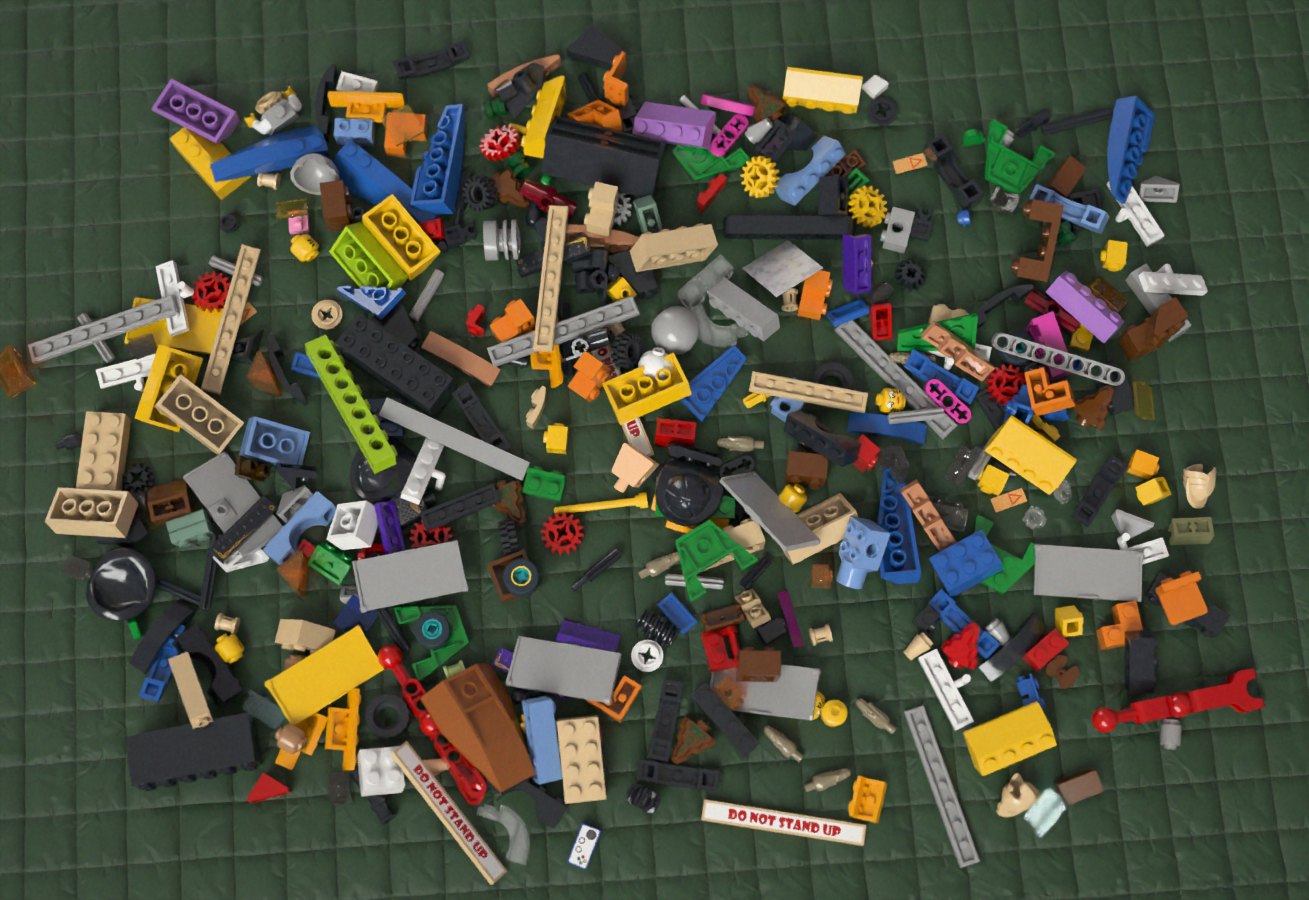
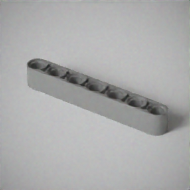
M999 332L992 337L993 347L1009 354L1110 385H1120L1125 378L1124 372L1121 369L1006 333ZM1001 336L1006 338V344L1003 347L997 345V340ZM1019 342H1023L1025 349L1023 352L1018 353L1016 345ZM1038 348H1042L1044 351L1041 358H1036L1034 355L1035 350ZM1056 354L1062 355V361L1059 364H1055L1053 361ZM1079 359L1081 366L1079 369L1074 370L1072 363ZM1098 365L1099 373L1093 376L1091 368ZM1113 371L1118 373V378L1115 381L1110 380V374Z

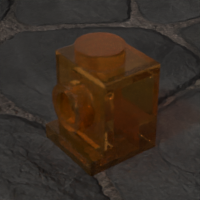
M813 564L811 568V588L831 589L833 572L829 569V565Z
M728 676L712 688L730 710L733 708L737 709L744 703L743 699L746 696ZM732 690V695L727 697L726 693Z

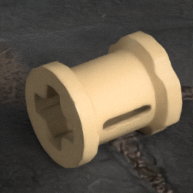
M265 172L258 175L257 184L259 187L264 185L273 187L274 190L279 189L281 182L280 173L271 174Z
M791 288L781 294L783 295V305L781 306L783 311L791 312L799 309L796 304L797 289Z
M220 612L215 622V630L219 631L222 629L236 635L240 625V618L224 616V613Z
M825 624V627L809 629L813 646L819 642L833 641L829 624Z

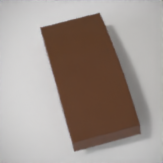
M853 150L842 158L827 175L847 177L855 168L860 171L867 165L858 152Z

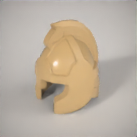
M1195 464L1183 469V485L1186 489L1188 502L1193 508H1203L1207 498L1213 492L1216 481V467H1213V470L1208 474L1202 472L1203 464Z
M1016 773L1003 788L1002 801L998 803L996 813L1002 817L1018 815L1031 808L1041 797V793L1034 785L1023 781L1020 774Z

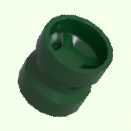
M501 97L495 98L492 102H483L488 120L493 119L495 115L502 116L506 114Z
M517 152L507 159L508 165L513 168L517 178H522L532 171V167L526 162V156L523 152Z
M1069 221L1062 222L1059 225L1057 237L1060 247L1067 246L1077 240L1076 234L1071 231L1072 226Z

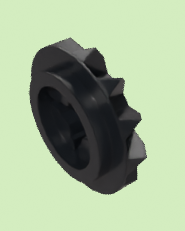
M885 97L872 100L867 109L868 118L872 120L873 124L876 123L879 126L889 125L897 116L895 103ZM879 107L883 111L886 110L885 117L882 114H877L879 113Z
M132 463L129 468H126L124 475H122V484L129 492L134 494H142L148 491L154 483L152 469L143 463ZM133 473L136 474V475L142 474L140 477L142 478V481H144V482L142 483L141 481H140V482H139V481H136V482L134 483L135 478L133 477L132 474H133Z

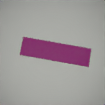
M788 591L778 592L794 648L802 647L804 644Z

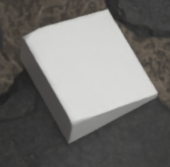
M874 75L861 88L874 100L888 88L889 83Z

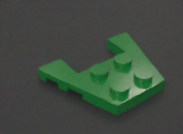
M705 106V107L702 109V110L710 111V109H709L707 106ZM677 145L672 152L695 183L746 166V161H751L742 148H739L726 159L723 156L713 155L710 149Z
M993 119L989 123L985 179L1017 196L1034 179V176L1044 168L1045 164L1055 153L1040 145L1037 147L1032 161L1004 147L1001 145V142L1008 127Z
M977 515L973 534L982 529L987 537L993 522ZM1031 542L1022 560L991 544L1002 563L1003 570L980 583L1004 594L1034 565V543Z
M710 520L675 540L691 603L707 593L696 575L724 557L732 554L742 571L758 562L754 555H751L743 546L735 542Z
M456 605L393 608L399 626L418 620L421 615L433 611L444 615L451 625L452 634L448 643L440 649H430L432 657L412 664L419 682L470 644Z

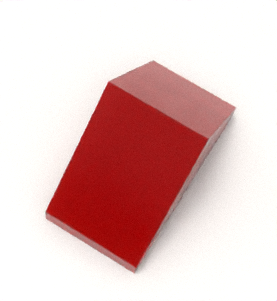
M891 303L871 305L869 320L873 341L892 339Z
M262 773L247 800L250 803H255L292 793V791L281 782Z

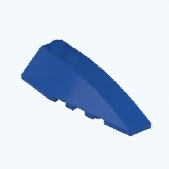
M1137 96L1116 100L1110 125L1107 158L1111 193L1121 204L1126 203L1132 188L1131 181L1138 174L1137 166L1142 164V154L1148 150L1155 114Z
M463 104L445 107L437 125V133L430 140L432 144L429 150L424 153L423 164L416 171L410 200L411 207L435 215L454 214L464 148L465 110Z
M315 125L277 133L211 163L210 168L216 183L293 167L300 157L306 154L317 153L327 157L328 148L323 133Z
M351 139L337 153L333 163L339 171V180H343L344 185L349 187V192L357 198L369 201L376 206L393 194L417 224L434 220L438 216L411 207L412 189Z
M904 465L884 467L877 525L890 533L879 566L882 579L897 584L918 583L921 576L911 508L900 491L901 488L907 485Z

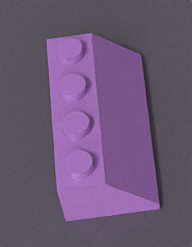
M170 79L151 108L152 111L216 144L230 137L240 122L236 111L173 79Z
M645 102L635 117L632 134L665 141L667 144L709 150L716 112Z
M1063 272L1046 291L1049 296L1102 343L1111 338L1124 323L1118 313L1110 310L1102 299L1093 295L1092 291L1087 286L1082 285L1072 273Z

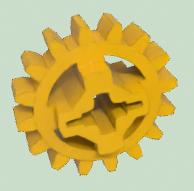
M765 156L752 157V161H746L747 167L742 168L745 174H741V177L744 178V181L741 183L746 184L744 190L750 191V196H755L756 198L768 197L770 193H774L773 187H778V184L775 182L780 180V177L776 176L779 170L774 169L776 163H770L771 158H765Z
M863 186L854 190V193L849 196L852 199L848 202V205L852 206L849 212L854 214L852 219H858L857 224L863 222V227L869 225L871 228L880 224L882 219L886 218L884 213L888 209L884 205L887 204V201H882L884 195L879 196L878 189L873 191L872 186L868 188Z

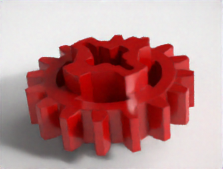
M503 125L502 128L496 126L495 130L490 129V134H484L485 139L480 141L482 143L480 149L484 157H487L489 161L493 159L497 162L499 158L502 161L506 156L510 158L511 152L516 153L515 147H520L518 142L521 139L516 129H513L512 126L507 128L506 125Z
M215 271L212 272V275L205 272L204 278L199 275L200 281L193 282L196 288H192L194 294L191 298L195 301L194 303L197 307L200 306L202 311L208 309L209 313H212L213 309H216L217 312H220V307L224 308L231 284L228 277L224 278L223 273L217 276ZM200 292H203V299L200 297Z
M1002 364L1000 369L996 367L988 375L990 379L986 381V384L990 386L986 391L992 392L990 398L995 397L996 404L1002 401V405L1005 407L1007 401H1011L1017 395L1018 390L1026 384V379H1023L1025 373L1020 374L1018 372L1019 367L1014 370L1011 364L1007 368Z
M563 512L562 517L555 513V519L549 516V524L543 523L546 530H541V534L545 535V537L541 538L542 542H548L545 548L552 547L551 553L554 554L557 550L559 556H562L563 551L570 555V549L576 552L577 548L575 545L581 546L582 542L579 538H584V534L579 533L583 530V526H577L580 523L579 519L573 521V515L571 514L568 518L565 512ZM571 526H573L576 531L575 536L574 534L570 533ZM563 531H565L567 536H564V535H563V536L559 539V533H558V532L562 533ZM549 532L555 536L554 542L550 540ZM570 543L567 546H562V544Z
M421 519L422 524L415 523L417 529L411 530L414 537L409 538L411 542H415L411 545L412 549L441 544L440 537L443 532V543L452 540L453 535L448 534L452 530L450 527L445 528L447 524L427 532ZM421 534L423 540L420 542L421 544L419 545V535ZM427 535H429V536H431V537L434 536L436 542H435V541H432V540H428Z

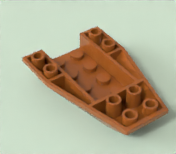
M490 663L475 664L443 680L421 697V701L440 732L500 793L535 775L510 695Z

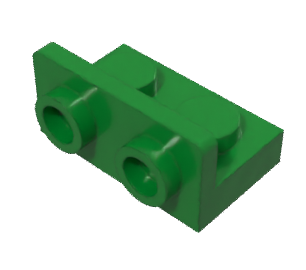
M538 466L527 467L522 494L561 502L566 483V477L563 473L556 470H551V472L543 471L544 469Z
M324 541L317 545L307 564L340 586L353 567L352 561L355 560L350 554L337 549V546L333 543Z

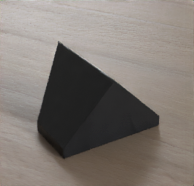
M789 113L782 121V123L793 128L798 133L786 150L807 151L818 137L802 120Z
M264 329L236 339L230 360L254 365Z

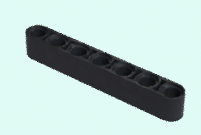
M730 215L723 218V237L726 239L843 240L844 233L854 236V219L851 216Z

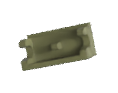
M1211 517L1172 518L1168 527V532H1171L1170 545L1209 544L1214 537Z

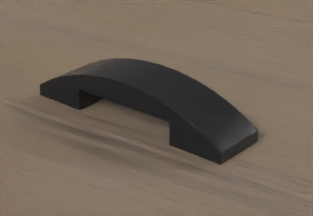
M463 40L446 45V49L413 59H411V56L394 60L393 65L399 79H410L447 70L468 60L470 56Z
M331 64L324 73L316 94V117L326 141L330 140L331 132L330 118L325 116L328 89H336L338 77L335 64Z
M1032 284L1011 287L989 299L977 312V329L986 323L988 319L987 313L1010 298L1016 304L1028 296L1034 289V286Z
M272 332L268 338V352L272 368L285 390L296 401L305 406L308 403L297 382L290 385L277 359L284 355Z
M468 383L452 393L482 441L503 451H508L512 448Z
M1111 455L1071 517L1089 527L1128 465Z
M181 599L173 604L144 636L129 663L146 675L158 660L156 657L178 628L181 625L185 626L196 610Z
M1032 613L1019 626L1020 629L1003 646L977 666L990 682L1019 661L1047 629L1035 613Z
M668 679L663 681L648 758L668 762L683 682Z
M639 759L636 780L717 792L720 771L676 766Z

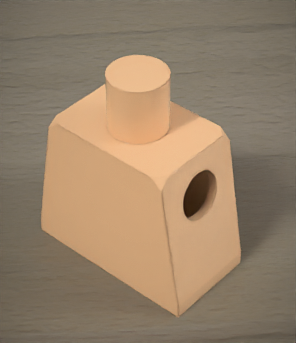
M624 443L612 468V473L619 477L614 488L624 493L628 485L640 487L659 464L631 444Z

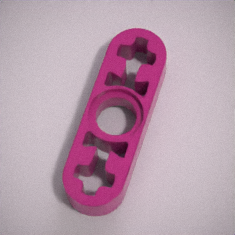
M703 94L701 104L748 116L754 115L755 106L707 94Z
M734 115L714 138L710 145V151L713 155L718 157L725 155L748 126V119L744 115ZM740 122L741 124H740V125L738 126V128L736 129V128H735L736 123ZM725 132H730L734 138H727ZM723 142V146L720 149L717 148V146H719L720 143Z
M931 379L925 383V393L942 407L955 422L963 424L970 420V409L941 381ZM937 384V390L939 392H942L944 390L945 393L940 395L939 399H937L936 397L939 396V394L935 391L930 392L929 390L931 389V387L929 385ZM945 396H950L953 399V404L950 407L943 405L942 400ZM955 407L959 411L965 410L966 413L964 415L966 418L958 419L959 414L955 410L951 413L950 410Z

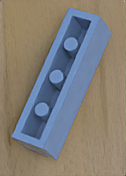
M546 696L524 700L522 705L528 750L535 770L532 780L538 784L562 779V767L559 757V741L556 734L558 733V727L554 719V713L556 712L555 703Z

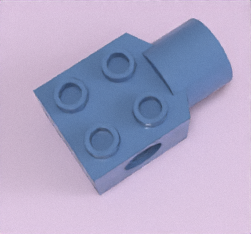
M851 516L846 526L843 541L840 544L839 556L842 562L836 581L850 588L862 589L867 573L878 571L890 533L869 519Z

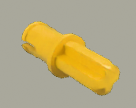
M754 392L743 398V403L746 408H750L761 401L765 402L766 398L770 397V395Z

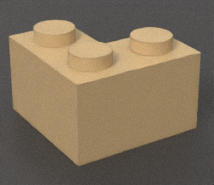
M595 182L594 188H590L588 199H590L589 207L591 209L590 213L585 215L584 224L587 225V232L609 237L618 206V187Z
M280 619L275 643L281 644L282 649L291 651L294 649L305 651L307 649L310 650L309 654H312L333 641L335 630L305 620Z

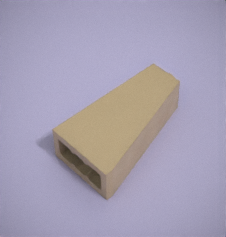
M188 652L168 659L193 729L204 727L208 723L213 722Z

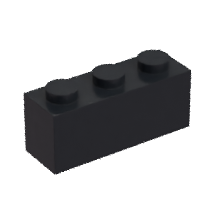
M1149 629L1124 632L1125 688L1130 695L1154 693V686L1157 685V677L1154 673V667H1157V658L1154 655V649L1157 648V639Z

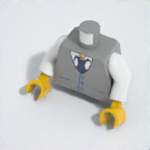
M288 86L287 91H281L286 99L281 100L262 115L261 121L257 120L254 113L250 114L251 117L244 118L248 127H253L261 134L268 133L270 136H273L300 118L297 112L301 109L302 105L296 97L294 90Z

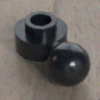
M517 688L512 691L511 700L515 704H522L524 700L546 696L545 692L530 690L526 693L523 689Z

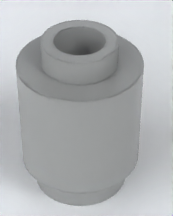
M1163 720L1160 731V744L1164 745V749L1176 750L1177 746H1181L1182 726H1180L1179 720Z

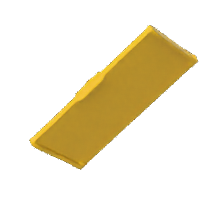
M135 297L133 308L155 300ZM185 304L190 331L172 337L169 335L167 321L163 319L126 332L125 343L158 347L160 344L179 351L211 354L223 309L220 308V312L213 309V312L209 313L208 309L202 311L200 306Z
M357 625L264 683L289 724L296 725L383 671L384 668L379 664L378 657L366 639L361 627Z

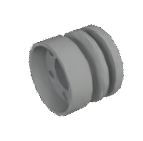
M496 220L483 221L485 260H499L500 252L503 251L506 260H509V251L513 252L514 260L519 259L521 236L517 220H511V228H508L507 220H504L502 229L498 228Z

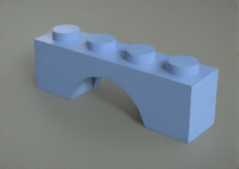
M823 136L812 147L814 155L811 162L798 172L785 174L777 182L778 187H774L780 199L795 206L819 182V177H824L846 155L839 141Z
M1037 184L1029 198L1064 205L1061 219L1102 234L1109 219V215L1104 210L1091 205L1076 203Z
M316 491L313 496L309 497L302 508L294 514L290 521L281 528L279 533L267 543L263 551L283 569L287 570L299 557L297 542L301 534L312 526H327L333 520L336 507Z

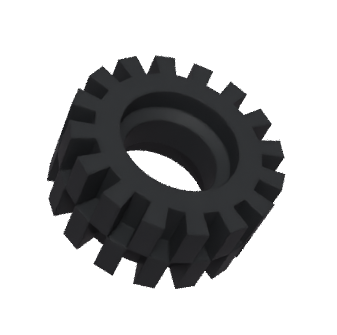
M478 176L470 178L465 182L466 186L463 187L465 191L463 197L466 196L464 202L469 203L467 207L472 208V211L489 210L497 203L498 200L495 198L499 197V194H496L495 191H498V188H494L496 183L491 182L492 179L490 177ZM479 187L481 188V190H482V192H483V199H482V200L480 199V197H479V195H478V188H479Z
M618 334V337L614 338L616 342H612L614 346L611 348V352H613L611 358H614L612 362L619 368L635 369V367H638L640 357L643 355L641 354V351H644V347H641L643 341H640L641 337H638L636 334Z
M513 518L498 521L504 556L520 551Z

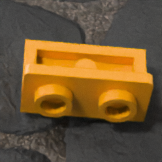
M858 775L857 780L853 784V799L849 802L848 806L849 815L855 819L878 823L887 783Z

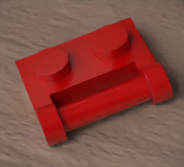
M736 626L701 633L710 673L736 668V657L740 651L736 636L738 633ZM724 637H729L734 655L733 660L728 658L723 640Z

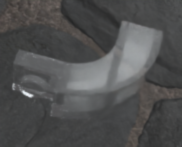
M702 305L689 309L698 322L697 338L708 345L715 347L733 346L737 344V336L741 338L750 333V331L740 327L737 323L730 326H719L712 323L708 319Z
M485 804L484 808L479 806L478 816L500 822L509 832L510 845L505 859L526 866L531 842L528 829L523 820L513 810L504 805H501L499 812H496V807Z

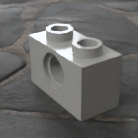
M896 207L892 208L891 213L887 212L885 224H888L887 230L882 231L880 241H883L882 248L900 253L905 252L915 212ZM898 227L901 232H895L892 228Z

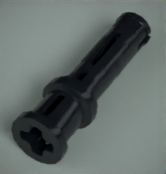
M357 767V769L355 768L350 772V775L360 787L359 769ZM380 795L366 796L371 803L370 809L376 812L381 820V825H385L397 816V813L393 812L386 803V798Z

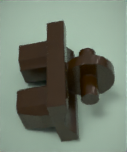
M241 455L236 456L235 476L259 483L264 482V477L270 476L271 466L269 464Z

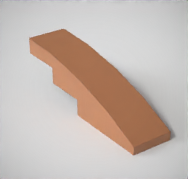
M553 55L540 58L502 74L488 83L489 93L495 97L498 94L497 88L512 80L516 72L531 63L544 66L543 78L561 66L560 56Z
M567 224L566 241L587 235L591 247H604V250L609 251V253H621L631 250L640 238L611 229L610 236L608 237L587 232V225Z
M935 321L921 334L925 341L937 347L938 352L948 358H953L954 365L980 381H983L995 369L982 355Z
M431 331L421 346V349L452 368L459 369L470 377H475L489 387L492 386L501 370L498 367H493V364Z
M917 479L900 489L939 552L958 543Z

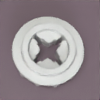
M643 640L634 646L631 659L634 666L642 672H652L661 665L663 651L658 643L652 640ZM649 648H651L650 655L653 658L648 659V662L644 664V657L640 654H646Z

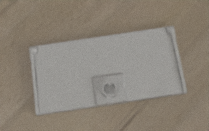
M226 451L183 476V479L224 533L261 498L246 478L242 479L235 476L236 464ZM273 515L237 551L243 559L247 558L266 546L279 533L282 525Z
M755 471L726 476L720 479L719 482L745 508L750 518L759 523L784 551L816 546L821 542L803 521L780 501L779 496Z
M457 540L352 561L360 599V611L362 613L465 592L469 589L464 575Z
M1035 544L1034 595L1141 602L1143 551Z
M518 636L506 686L611 704L622 654Z
M781 664V676L777 682H736V668L712 672L710 687L731 711L813 721L821 671L819 668Z

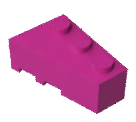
M1053 311L1031 320L1025 332L1033 338L1035 343L1067 352ZM1038 348L1035 350V355L1037 358H1041L1044 351L1042 348ZM1061 354L1054 356L1053 361L1055 364H1059L1062 361ZM1044 364L1050 381L1071 373Z

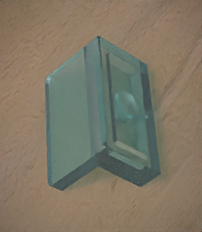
M250 689L248 691L250 696L242 706V709L277 730L285 718L282 710Z
M1047 787L1038 801L1024 815V819L1036 827L1035 833L1042 838L1067 808L1068 801L1053 789Z

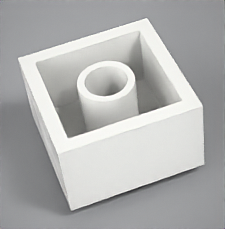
M368 501L338 504L327 540L341 550L371 547L378 526L375 507Z
M400 746L359 750L357 759L361 796L403 792L405 787L404 773L390 755Z

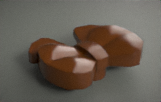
M1064 655L1056 656L1045 668L1047 676H1055L1056 679H1059V687L1061 689L1071 687L1076 678L1079 677L1080 672L1077 666L1067 671L1063 669L1068 660Z

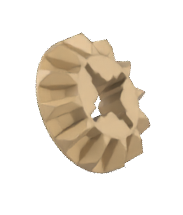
M270 92L263 96L255 107L257 112L262 114L283 99L281 92Z
M322 300L314 306L312 320L318 328L325 330L335 329V326L341 323L342 309L335 301ZM329 311H331L330 314L333 317V319L327 317L325 320V317L322 314V312L328 313Z

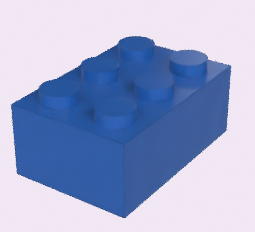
M982 529L929 558L932 567L951 598L1003 570L1000 559Z

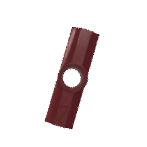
M525 179L519 191L520 195L537 202L539 208L544 211H549V205L568 206L569 219L572 217L577 203L558 195V191L554 187H542L528 179Z
M1034 289L1029 293L1024 302L1026 306L1041 315L1049 313L1051 309L1056 310L1058 313L1054 315L1058 326L1071 334H1074L1081 324L1055 300H1050Z

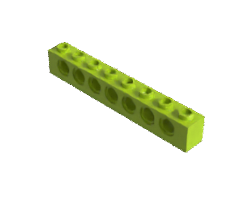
M323 335L305 343L307 356L374 474L396 465L395 456L398 454L395 447L389 445L387 433L384 429L381 430L379 428L380 423L377 416L371 414L369 402L367 399L363 400L361 388L358 384H354L351 371L345 369V361L341 355H337V348L333 340L329 341L328 337Z

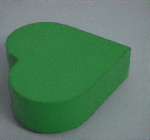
M976 129L967 130L961 140L962 146L983 143L985 141L984 133L978 132Z
M137 617L129 619L128 625L134 640L141 638L142 634Z

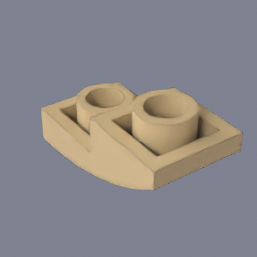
M542 386L540 390L536 389L531 396L532 406L535 409L532 408L527 413L526 423L532 429L535 428L544 411L547 397L545 386Z
M753 588L735 597L753 628L771 620L769 613L762 605L759 596Z

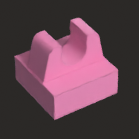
M307 212L288 214L290 234L310 233Z

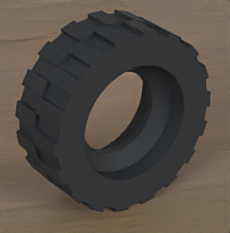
M829 362L819 366L811 380L813 383L823 384L826 377L836 376L841 380L842 388L854 389L852 373L844 365L837 364L836 362Z
M386 693L385 695H378L377 698L372 699V702L368 704V708L365 711V722L368 729L379 738L386 740L395 739V737L402 736L401 734L405 733L407 727L410 726V708L401 697L395 694ZM384 707H393L398 712V720L392 726H383L379 722L378 715Z

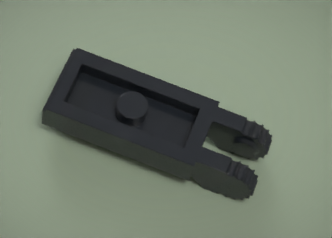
M675 441L667 445V450L672 457L679 458L685 456V459L688 461L696 462V460H699L709 467H714L715 465L720 467L723 461L719 454L678 442L675 443Z

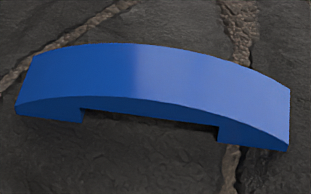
M914 349L904 365L907 370L925 382L931 379L941 381L960 401L967 404L972 403L979 389L975 384L931 362L930 358ZM930 384L935 388L938 386L937 384Z
M850 413L847 432L861 435L868 433L905 439V442L924 445L927 425L919 422L889 424L887 415Z
M940 589L927 604L940 615L939 618L955 634H959L965 626L974 621L955 605L956 602ZM980 628V635L976 642L979 648L978 653L987 659L999 647L1000 643L987 631H983Z
M181 625L156 656L158 660L152 666L148 678L146 677L139 694L140 698L155 702L161 700L173 674L168 659L179 655L172 642L176 636L185 632L186 626Z

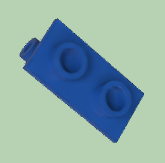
M1032 674L1028 675L1029 679H1025V676L1017 678L1018 682L1016 684L1020 695H1029V698L1022 700L1023 705L1026 706L1037 701L1043 711L1046 707L1043 697H1039L1037 689H1039L1037 678H1033Z

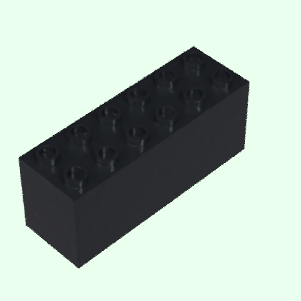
M555 116L546 135L541 173L547 174L550 177L564 178L567 181L581 182L588 186H594L595 182L617 186L618 192L622 194H631L640 198L651 195L653 198L659 182L666 142Z
M360 313L357 314L335 342L343 358L417 410L433 419L438 418L453 398L452 393L457 390L454 379Z
M249 713L213 719V722L208 723L206 726L194 729L192 724L125 737L131 785L139 788V790H144V792L156 790V786H164V788L177 785L176 782L193 783L197 781V778L213 779L220 773L233 775L237 774V770L240 769L253 771L257 770V766L263 765L256 717Z

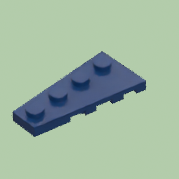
M735 345L689 382L691 395L680 399L701 424L747 361V358Z

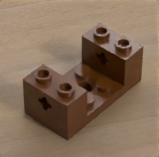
M1028 199V203H1024L1022 214H1025L1024 218L1047 222V224L1043 226L1041 237H1044L1037 251V256H1040L1039 260L1016 256V260L1013 259L1010 270L1013 271L1012 275L1048 282L1064 205Z

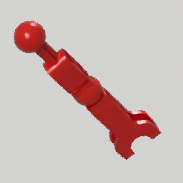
M392 644L383 646L378 653L379 664L383 668L393 671L403 687V698L413 714L418 717L421 730L424 734L430 736L431 741L434 740L435 749L455 779L467 803L470 805L480 804L486 792L484 779L479 771L450 741L447 744L438 742L440 737L445 736L440 732L427 709L419 710L417 708L418 704L423 703L421 697L426 694L425 690L418 680L411 679L402 665V650ZM408 687H414L417 691L413 694H410L406 691V689ZM450 754H457L460 759L458 761H451L448 756Z
M1248 669L1230 674L1224 685L1186 693L1174 692L1169 696L1130 704L1131 708L1114 711L1109 707H1100L1092 715V724L1098 731L1109 733L1115 729L1118 723L1132 720L1135 721V724H1141L1172 716L1184 717L1189 713L1230 706L1239 713L1257 710L1266 706L1263 698H1253L1246 691L1248 681L1257 678L1255 669Z

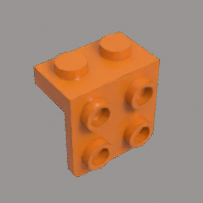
M622 51L620 55L615 56L612 69L610 71L607 70L605 73L603 89H605V97L610 99L612 103L625 107L628 102V84L620 81L626 69V52Z
M1191 571L1184 572L1176 580H1173L1172 577L1161 581L1162 585L1155 589L1171 625H1176L1207 613L1208 609L1196 583L1201 580L1199 571L1193 574Z

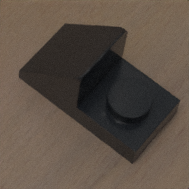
M276 463L275 465L277 472L293 492L295 491L296 477L303 481L317 478L315 466Z

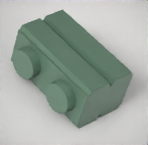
M648 195L634 200L633 204L642 234L645 232L658 233L663 230L656 202L652 196Z
M205 509L166 522L171 543L180 548L190 546L191 542L195 540L205 541L210 538L209 535L215 534L211 516Z

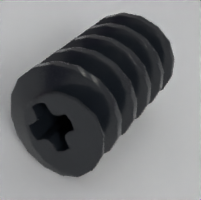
M646 609L637 621L635 628L639 629L643 626V634L649 631V638L656 635V643L663 640L661 646L664 648L669 644L670 648L681 629L678 628L673 631V623L667 627V619L660 622V614L653 617L654 610L647 613Z

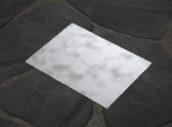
M787 240L742 269L775 297H778L817 273L823 267Z

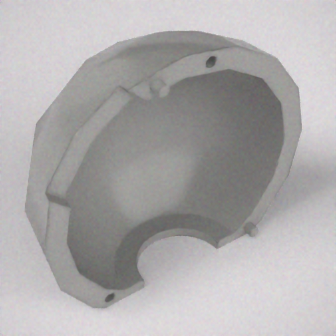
M311 153L300 157L295 162L290 171V176L294 185L302 191L321 195L320 183L339 180V171L328 157Z
M681 306L669 307L662 311L652 322V339L655 345L664 349L667 354H684L696 342L698 322L694 314L687 308Z

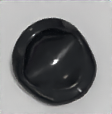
M394 439L388 440L389 445H393L398 454L395 456L396 465L374 474L361 449L358 450L351 464L350 482L353 491L360 499L369 503H376L403 491L417 459V455L405 444Z
M675 460L668 462L657 477L655 484L656 503L660 512L669 521L685 527L697 526L710 519L718 510L723 499L724 486L719 482L721 478L706 467L688 461Z
M114 548L107 551L93 569L86 588L88 605L98 616L110 621H124L135 618L149 607L157 589L155 569L143 555L133 549Z

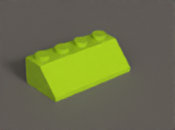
M362 222L347 225L329 251L360 289L361 286L375 288L387 287L388 290H397L408 279L406 273Z

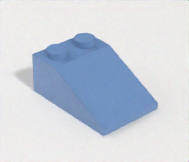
M255 416L248 418L239 456L276 465V463L302 465L310 432Z

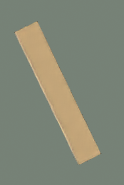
M755 371L752 372L749 392L865 413L868 397L866 392Z

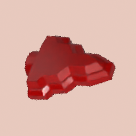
M972 622L965 626L961 633L954 634L951 639H947L941 648L949 656L948 662L957 668H962L963 666L971 669L976 668L979 650L976 642L980 635V625Z

